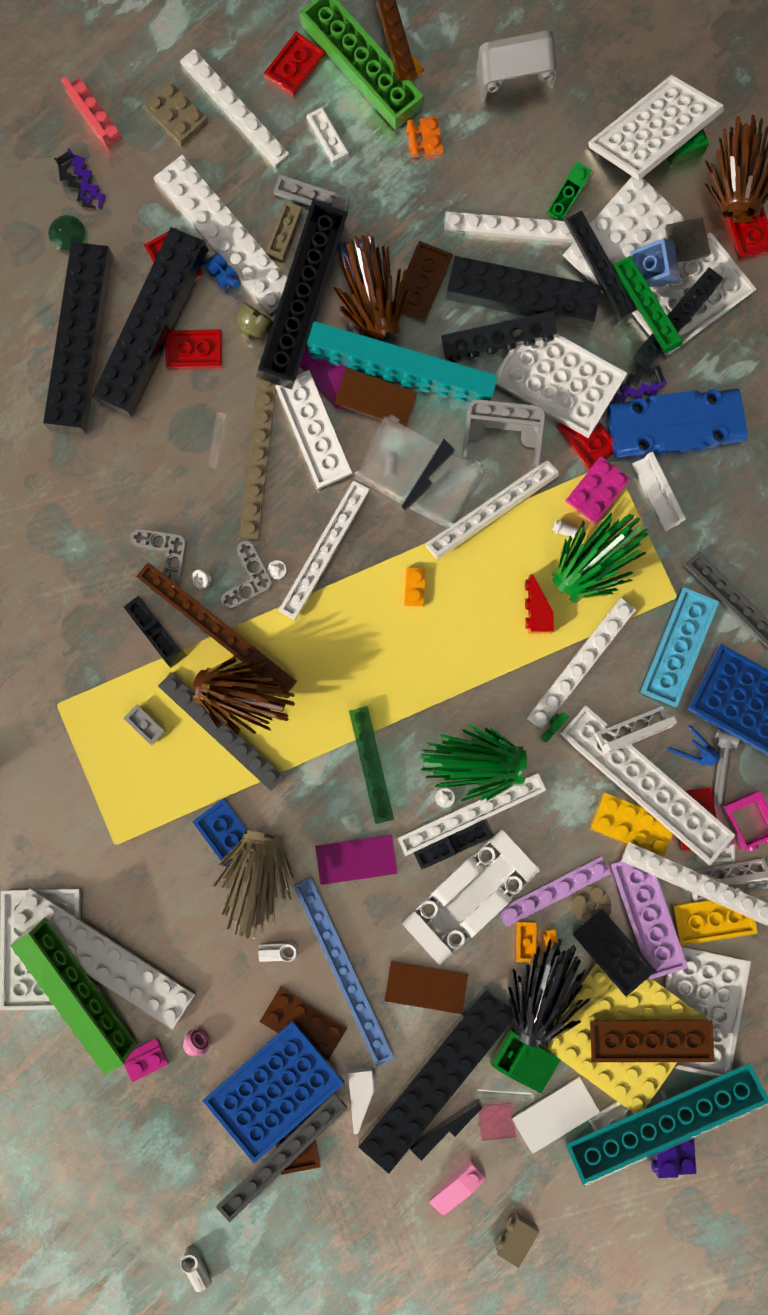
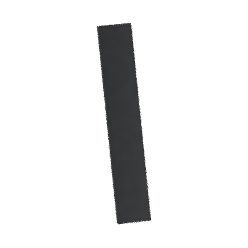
M582 210L566 218L564 222L597 282L602 286V291L618 320L637 310Z

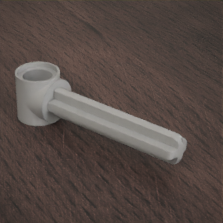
M718 729L715 735V745L720 747V757L717 765L713 800L714 805L723 806L725 802L731 750H735L739 743L737 737L722 729Z

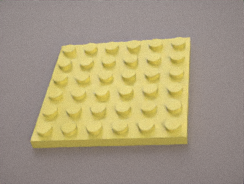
M595 963L582 981V989L564 1012L565 1014L579 1000L583 999V1003L587 998H591L564 1026L571 1021L581 1020L582 1022L556 1038L552 1047L547 1050L635 1114L647 1107L677 1062H591L590 1020H687L707 1018L654 979L650 980L649 977L625 997L600 966Z

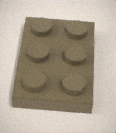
M170 81L166 82L142 104L144 109L181 146L208 122L207 117Z

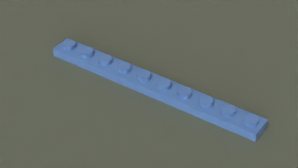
M312 877L294 884L295 891L376 1067L393 1059L394 1055Z

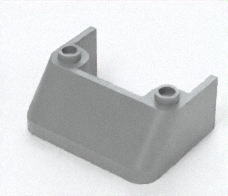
M541 31L490 41L480 46L476 78L482 102L486 101L487 92L497 91L504 80L538 74V78L548 82L549 89H553L557 68L555 41L552 31Z
M473 400L468 406L461 459H466L468 441L480 440L484 433V427L521 431L522 444L526 447L534 448L532 467H537L540 461L545 419L544 410L534 405Z

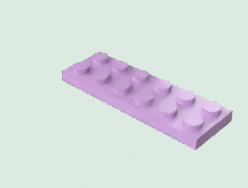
M622 861L610 864L639 951L656 970L649 979L651 980L688 968L657 877Z

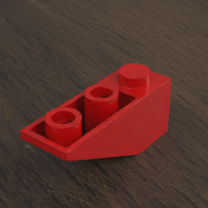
M530 574L528 579H525V591H528V598H525V610H528V617L525 618V629H528V634H552L554 632V612L533 574Z

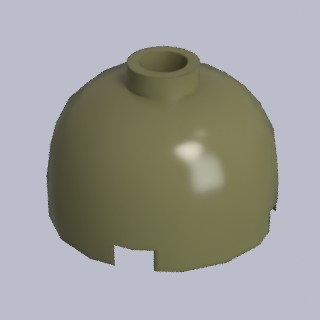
M243 302L237 312L236 320L242 328L241 333L249 338L251 336L263 337L271 330L273 320L247 303Z

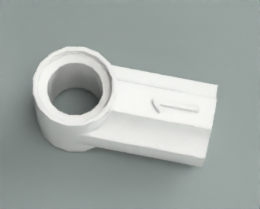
M292 941L259 944L260 962H291L299 953L298 945ZM285 947H291L294 955L287 956L284 952Z
M194 1246L187 1247L182 1254L180 1267L187 1274L195 1291L201 1292L211 1285L212 1280L200 1258L198 1248ZM192 1257L195 1261L189 1262L186 1258Z

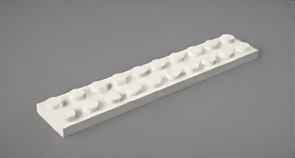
M181 155L155 175L154 180L215 252H219L228 266L230 265L239 276V281L271 317L277 311L287 277L185 157Z
M585 705L560 735L708 865H711L734 838L735 834L632 745L604 755L594 734L610 726ZM609 734L601 735L605 744L613 741L614 736Z
M29 888L7 923L24 932L27 928L45 917L86 974L171 1029L175 1027L195 993L34 889Z

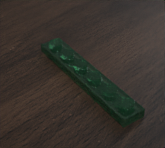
M368 706L349 710L375 824L394 820Z

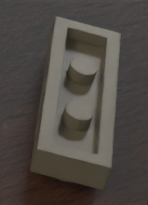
M284 201L265 251L267 255L284 260L302 213L301 206Z

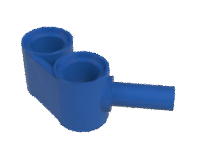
M216 252L203 263L205 269L215 278L224 291L231 286L239 288V276L230 265L228 266L219 252Z

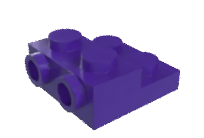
M694 1139L655 1155L654 1160L651 1161L653 1173L658 1178H678V1175L697 1174Z

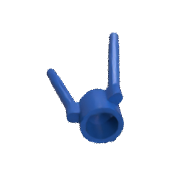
M691 725L688 728L706 746L703 747L695 740H692V743L701 750L699 753L701 758L671 747L668 748L669 751L696 761L703 766L706 764L713 766L720 757L715 748Z

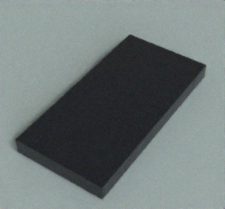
M600 909L572 934L625 997L656 971L603 909Z

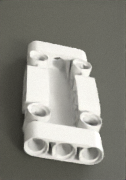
M501 829L477 853L468 858L431 893V896L411 913L402 924L439 965H442L469 938L475 936L507 906L512 898L540 870ZM489 850L492 857L489 861L482 860V851ZM511 879L518 881L519 885L516 890L508 888V882ZM426 904L434 905V913L426 914L423 909ZM454 933H458L462 937L458 944H454L450 940L451 935Z

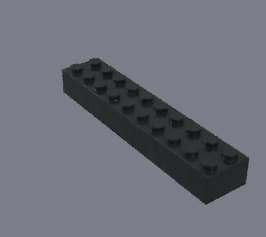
M312 200L256 378L292 390L348 212L317 200Z
M170 227L93 391L92 397L98 403L132 416L165 346L167 337L170 335L169 333L178 318L209 251L204 240Z
M71 242L43 424L49 430L86 434L113 260V254L109 246Z
M484 986L360 1138L358 1148L390 1174L514 1020L512 1010Z

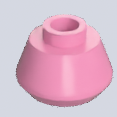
M192 1029L187 1032L183 1042L185 1052L190 1056L205 1054L209 1049L207 1035L198 1029Z

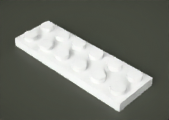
M308 370L297 375L292 390L276 385L275 387L317 488L321 489L352 475L353 472L311 372Z

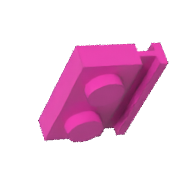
M157 1037L134 1048L124 1062L132 1082L169 1064Z

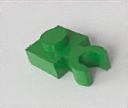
M564 712L560 715L556 713L549 721L552 724L540 738L548 742L555 732L567 721L569 716Z

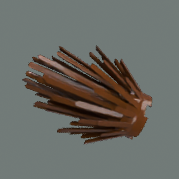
M751 115V125L749 126L748 123L742 126L740 116L736 117L735 135L733 127H730L729 156L726 128L723 129L724 148L722 139L719 138L720 150L717 149L716 154L724 189L715 165L711 163L710 167L708 161L705 160L717 193L713 186H709L706 183L704 185L721 209V219L726 221V218L733 219V223L751 222L753 217H760V209L768 200V162L766 165L768 142L765 149L768 126L765 128L761 147L763 118L759 121L757 134L754 115Z
M368 233L366 237L364 235L361 236L363 249H360L358 237L354 236L356 252L353 240L349 238L347 243L349 255L346 254L348 261L343 256L346 268L343 267L341 260L337 259L352 293L351 297L354 303L346 292H342L340 288H332L348 308L347 310L344 306H340L341 309L339 310L364 336L381 339L389 335L390 332H393V335L401 332L399 323L408 301L409 289L405 290L400 305L406 270H404L400 282V268L397 272L393 304L389 246H387L386 251L385 246L382 247V273L379 246L375 247L374 237L371 236L370 239Z
M236 656L214 668L207 667L206 670H200L194 679L193 686L196 687L195 696L193 695L194 702L204 707L217 728L218 725L220 726L219 718L238 736L240 728L228 717L255 734L256 731L234 715L271 731L270 727L262 724H269L270 722L260 717L269 720L275 718L288 721L289 718L286 717L289 716L281 712L284 711L285 704L295 705L293 701L277 698L287 699L290 696H295L293 693L280 690L281 687H278L280 684L274 681H283L285 678L247 675L263 672L262 669L235 672L265 664L267 661L250 664L252 661L248 660L227 667L237 661Z

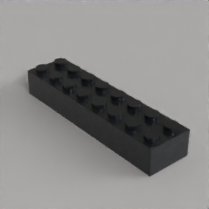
M454 256L446 300L522 316H532L554 311L556 323L591 330L595 322L602 286Z

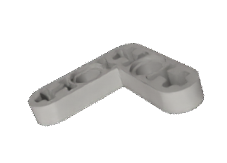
M143 529L133 531L131 541L137 547L167 551L163 574L170 579L171 573L168 572V569L178 571L177 574L173 573V579L176 580L175 584L179 586L186 552L185 539L177 534ZM140 534L144 538H149V535H151L149 539L150 545H148L149 542L147 540H141L139 543L135 538L139 537ZM157 536H161L164 539L161 546L154 545V539ZM177 539L182 543V546L179 545L177 552L181 553V555L171 553V551L175 552L176 547L173 545V542H177ZM176 557L179 559L177 567L169 565L171 558Z
M249 541L240 542L237 546V552L251 579L225 592L221 596V604L229 610L235 609L269 591L272 587V580L254 546ZM245 545L247 548L251 547L249 549L251 556L256 555V557L250 558L247 562H245V559H248L246 553H241ZM254 561L260 564L259 570L255 572L249 568L250 563ZM263 571L265 573L261 574L262 578L264 580H268V582L266 583L267 586L265 588L263 586H258V584L261 583L258 576L255 579L253 577L259 575ZM244 587H250L252 593L250 596L244 597L241 594V590ZM236 591L238 592L239 597L242 599L241 601H239L238 598L234 599L232 601V605H229L228 603L225 604V602L227 601L226 597H235L236 595L234 592Z

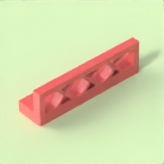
M66 76L61 79L66 92L105 146L108 148L122 138L121 134L80 77L72 83L68 81Z

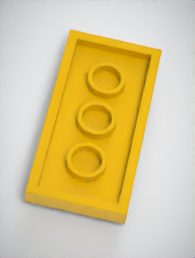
M603 793L590 829L626 844L630 842L662 857L665 856L673 835L671 831L644 808L607 793Z
M710 900L672 905L680 945L758 934L755 920Z

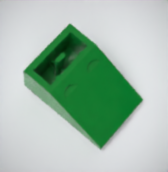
M510 1027L490 1061L491 1066L509 1078L542 1093L561 1059L540 1045L535 1048L525 1044L518 1039L519 1034H514V1029Z

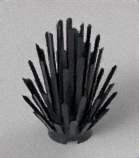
M549 939L546 952H543L539 969L537 964L540 947L537 946L536 954L533 952L531 966L529 964L526 965L525 1007L521 976L518 975L517 983L516 970L514 969L513 977L517 1007L512 988L508 986L510 994L509 1003L516 1023L514 1034L518 1033L519 1040L537 1048L538 1044L546 1045L545 1049L551 1048L556 1038L581 1023V1020L571 1021L564 1026L591 999L587 998L583 1003V999L579 1000L564 1014L582 989L583 985L578 986L586 970L577 975L563 1001L581 960L578 959V956L574 957L575 945L567 949V952L562 951L561 953L559 948L562 939H558L557 943L554 942L553 948H551L552 940Z

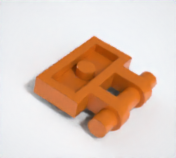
M438 116L419 119L420 126H415L413 119L407 120L406 132L410 139L409 150L412 151L414 158L419 157V151L424 150L425 157L443 154ZM416 135L422 136V142L417 141Z

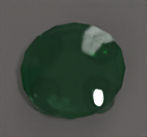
M64 215L52 222L48 235L56 249L69 251L71 242L83 243L85 229L79 219L74 216Z

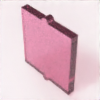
M512 1103L482 1106L483 1108L478 1112V1126H480L482 1141L516 1137L515 1123L511 1118L514 1116Z

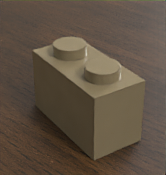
M516 1213L514 1217H510L506 1224L507 1230L504 1235H500L497 1239L496 1250L498 1256L519 1268L539 1234V1230L536 1224Z

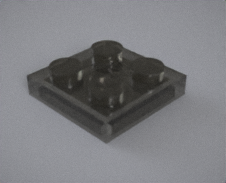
M703 217L665 226L667 240L675 245L677 262L707 257L711 254Z

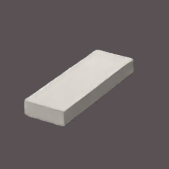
M323 107L306 115L308 122L332 164L349 156V152Z

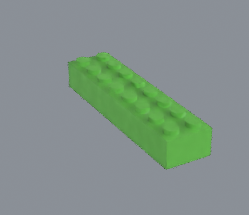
M314 0L300 11L302 27L395 130L423 108L424 96L410 80H397L392 60L338 0Z
M44 917L27 928L10 946L15 955L23 962L26 970L37 981L38 986L45 992L50 1003L58 1010L61 1018L66 1021L73 1034L80 1040L85 1051L91 1055L97 1067L106 1075L124 1064L137 1043Z

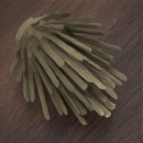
M244 830L243 838L218 864L225 866L228 863L213 886H216L221 878L225 879L221 888H224L227 884L226 889H229L220 916H227L230 907L233 905L227 930L230 929L232 920L236 921L233 935L237 934L238 925H240L239 936L242 937L246 933L245 937L249 938L251 928L254 926L252 937L255 939L257 925H261L260 934L263 936L265 911V922L269 923V915L272 914V924L275 925V897L278 898L276 867L281 897L285 899L284 890H287L288 898L292 901L284 868H286L290 878L294 879L282 847L283 837L271 836L262 832Z

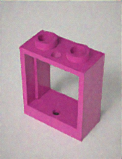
M753 791L721 806L740 849L752 851L759 847L758 844L764 841L768 843V831L745 841L732 812L756 802L768 828V805L761 791Z

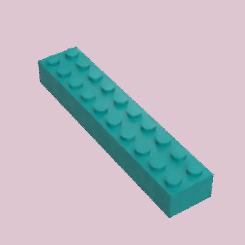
M316 321L313 322L307 342L308 355L312 359L319 361L324 359L335 366L341 364L355 371H364L365 374L373 377L376 375L381 376L389 382L398 381L403 386L418 387L419 390L427 393L430 391L435 392L443 398L452 397L460 403H471L477 399L490 401L498 375Z
M751 1063L574 1140L566 1144V1147L585 1187L768 1106V1096Z

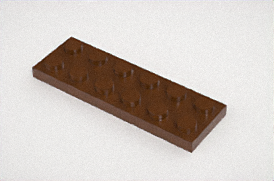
M711 1019L590 1020L591 1062H714L713 1021Z

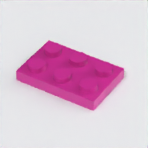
M600 456L565 502L596 524L630 481V478Z

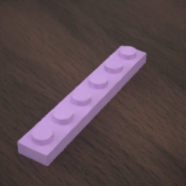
M599 856L511 901L499 913L508 927L611 873L602 856Z

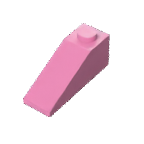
M470 1157L429 1200V1203L442 1216L446 1215L469 1197L486 1180L485 1171Z

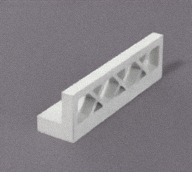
M648 453L645 458L632 463L631 466L663 531L666 532L681 525L686 518L654 453Z
M663 706L596 732L594 735L604 755L668 730L678 722L674 716L668 718ZM659 713L662 721L653 722V715ZM640 720L647 723L646 727L643 729L635 728L637 721ZM621 727L630 730L628 735L622 736L618 734ZM609 734L614 736L613 741L605 744L601 735Z
M764 858L695 870L743 893L768 889V867ZM761 865L763 872H755L751 868ZM739 869L743 871L744 874L741 876H737L732 872L733 870ZM715 873H721L725 875L724 879H717L713 877V875ZM694 893L691 895L694 902L708 900Z

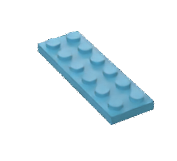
M682 588L641 688V694L675 708L678 706L719 601L688 588Z

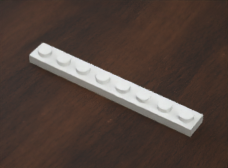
M195 49L180 60L181 65L275 168L279 167L290 157L285 148Z
M458 212L445 213V233L574 243L575 241L564 221Z
M548 460L544 461L425 543L426 548L437 560L557 478L559 471Z
M355 481L351 483L278 610L280 613L295 621L297 620L370 492L369 488Z
M618 599L526 717L528 721L541 731L636 611L634 607L624 599Z
M536 773L525 778L522 786L514 785L487 802L486 799L475 801L397 839L405 856L534 797L546 791L539 774Z
M630 842L627 844L621 859L622 862L768 926V903Z

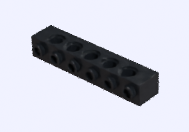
M710 267L707 268L667 315L678 334L724 279ZM653 333L633 357V360L646 370L651 367L663 352Z
M554 311L441 335L445 359L450 360V362L461 361V357L466 356L476 358L480 356V353L487 352L488 355L498 353V349L503 348L506 351L517 348V345L524 344L525 347L536 344L535 341L543 340V342H550L554 340V337H558ZM539 325L543 330L540 334H534L532 328ZM515 330H522L524 332L523 336L515 338L513 336ZM499 333L505 336L502 342L494 340L495 336ZM483 337L486 339L485 345L477 346V339ZM462 341L468 343L467 348L463 351L458 349V344Z

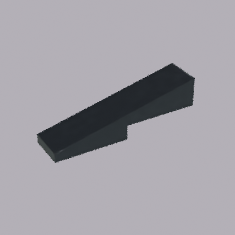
M445 439L439 445L401 506L404 510L413 505L434 484L429 477L456 451Z
M139 595L124 606V609L170 668L186 657Z
M484 819L413 853L421 870L493 838L494 834L487 819Z
M478 1099L419 1137L410 1147V1150L422 1161L448 1132L456 1137L483 1108L482 1103Z

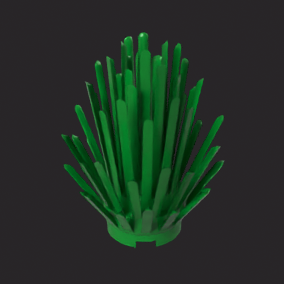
M611 512L586 543L581 544L586 536V532H583L585 525L583 520L573 541L571 536H569L568 542L566 539L564 540L557 570L551 575L554 576L552 580L562 593L566 592L571 596L570 601L578 603L582 598L613 595V592L618 591V589L606 588L633 581L631 579L618 581V579L632 575L633 572L631 571L608 580L605 579L618 574V570L647 553H640V550H636L622 559L640 546V541L648 535L646 532L648 529H643L642 525L638 526L634 531L631 529L640 521L639 517L634 519V515L628 514L620 522L618 519L610 527V522L612 521Z
M468 723V727L478 733L476 735L462 729L463 733L479 739L472 738L471 741L439 733L441 737L448 738L447 741H442L446 745L427 742L428 745L435 746L436 748L434 750L423 749L424 753H435V755H420L421 758H424L423 766H425L420 770L434 771L433 774H435L425 778H444L445 781L462 780L442 782L436 784L435 787L487 784L469 790L466 797L461 799V802L483 794L486 795L481 797V801L486 799L487 802L512 786H522L525 782L522 774L524 769H527L526 750H523L524 747L515 746L492 727H490V730L484 727L487 732L485 733Z

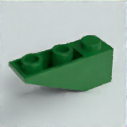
M576 161L546 213L559 221H563L595 172Z

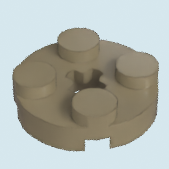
M588 885L576 891L571 906L575 917L581 922H587L600 909H603L608 916L611 914L610 897L601 888ZM589 900L596 902L597 905L594 910L587 909L586 906L589 905Z

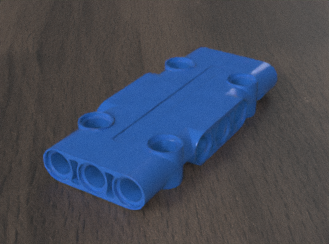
M738 388L720 391L711 389L700 393V391H687L655 395L646 398V400L637 398L631 402L609 404L607 407L615 458L633 455L642 457L651 452L655 455L696 451L709 446L718 447L721 444L745 442L748 436L741 392ZM708 397L712 398L714 403H710ZM633 406L639 407L641 412H636ZM714 433L720 436V440L714 437ZM639 443H644L647 449H642Z

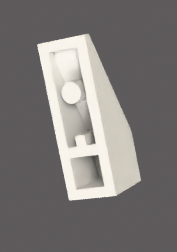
M372 1066L348 1070L354 1135L359 1133L374 1092V1085H377V1073L373 1072Z

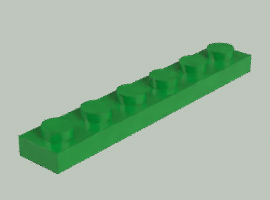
M631 256L613 264L619 279L664 353L683 345V340Z

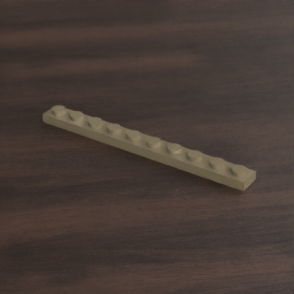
M259 378L239 534L240 539L259 540L276 397V384Z

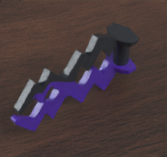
M70 148L60 157H55L54 160L58 165L60 182L68 181V188L79 190L76 201L83 202L82 208L96 210L94 205L89 204L92 200L90 197L99 198L98 208L101 209L105 194L97 192L99 185L88 184L92 171L82 169L86 159L74 155ZM71 158L73 159L71 166H76L73 174L83 176L81 183H75L76 176L66 175L68 166H61ZM86 191H90V197L84 196Z
M656 366L653 369L649 368L648 370L638 367L636 375L630 373L626 383H622L619 387L622 390L621 395L616 393L610 404L617 403V401L620 403L625 402L629 394L636 399L642 398L644 392L655 396L660 388L668 384L661 371V366ZM654 373L658 382L657 385L651 381L650 386L642 382L638 391L630 387L632 381L639 384L642 374L650 379L651 374Z

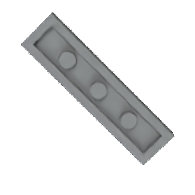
M279 175L273 191L274 195L307 206H311L314 199L346 211L350 201L347 196L283 175Z

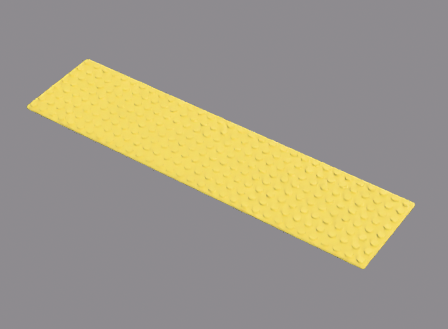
M585 473L523 500L438 560L426 548V544H422L312 592L296 621L278 611L280 607L232 627L231 629L294 678L297 683L290 690V693L295 695L294 697L290 696L287 699L277 697L295 703L294 706L285 704L284 711L281 712L289 716L286 717L289 718L288 721L275 718L269 720L260 717L270 722L269 724H262L270 727L271 731L234 715L254 729L256 733L253 734L230 717L228 718L240 728L239 735L282 773L588 638L619 598L624 599L636 609L629 619L674 600L677 595L649 535L640 541V546L622 559L636 550H640V553H647L618 570V574L605 579L608 580L630 571L633 572L632 575L618 579V581L631 579L633 580L632 582L606 588H617L618 591H614L613 595L582 598L578 603H573L569 600L571 596L566 592L562 593L552 580L554 576L551 574L557 570L564 540L566 539L568 542L569 537L560 533L555 534V531L552 530L555 521H560L561 519L563 523L579 530L584 520L583 532H586V536L581 544H585L611 512L612 521L610 522V527L618 519L620 522L628 514L634 515V519L640 518L626 486L597 523L594 524L565 502L587 474ZM641 518L640 521L631 528L633 531L640 525H642L643 529H645V526ZM407 567L426 568L423 607L404 606ZM530 574H533L554 612V632L552 634H528V629H525V618L528 617V610H525V598H528V591H525V579H528ZM212 637L181 649L186 657L172 668L161 658L64 700L57 705L111 838L116 845L260 782L158 687L172 672L195 693L196 687L193 686V682L200 670H206L207 667L214 668L234 657L232 653ZM236 657L237 661L227 667L242 663V661ZM246 668L235 672L250 671L251 669ZM136 705H139L166 731L153 745H150L123 719Z

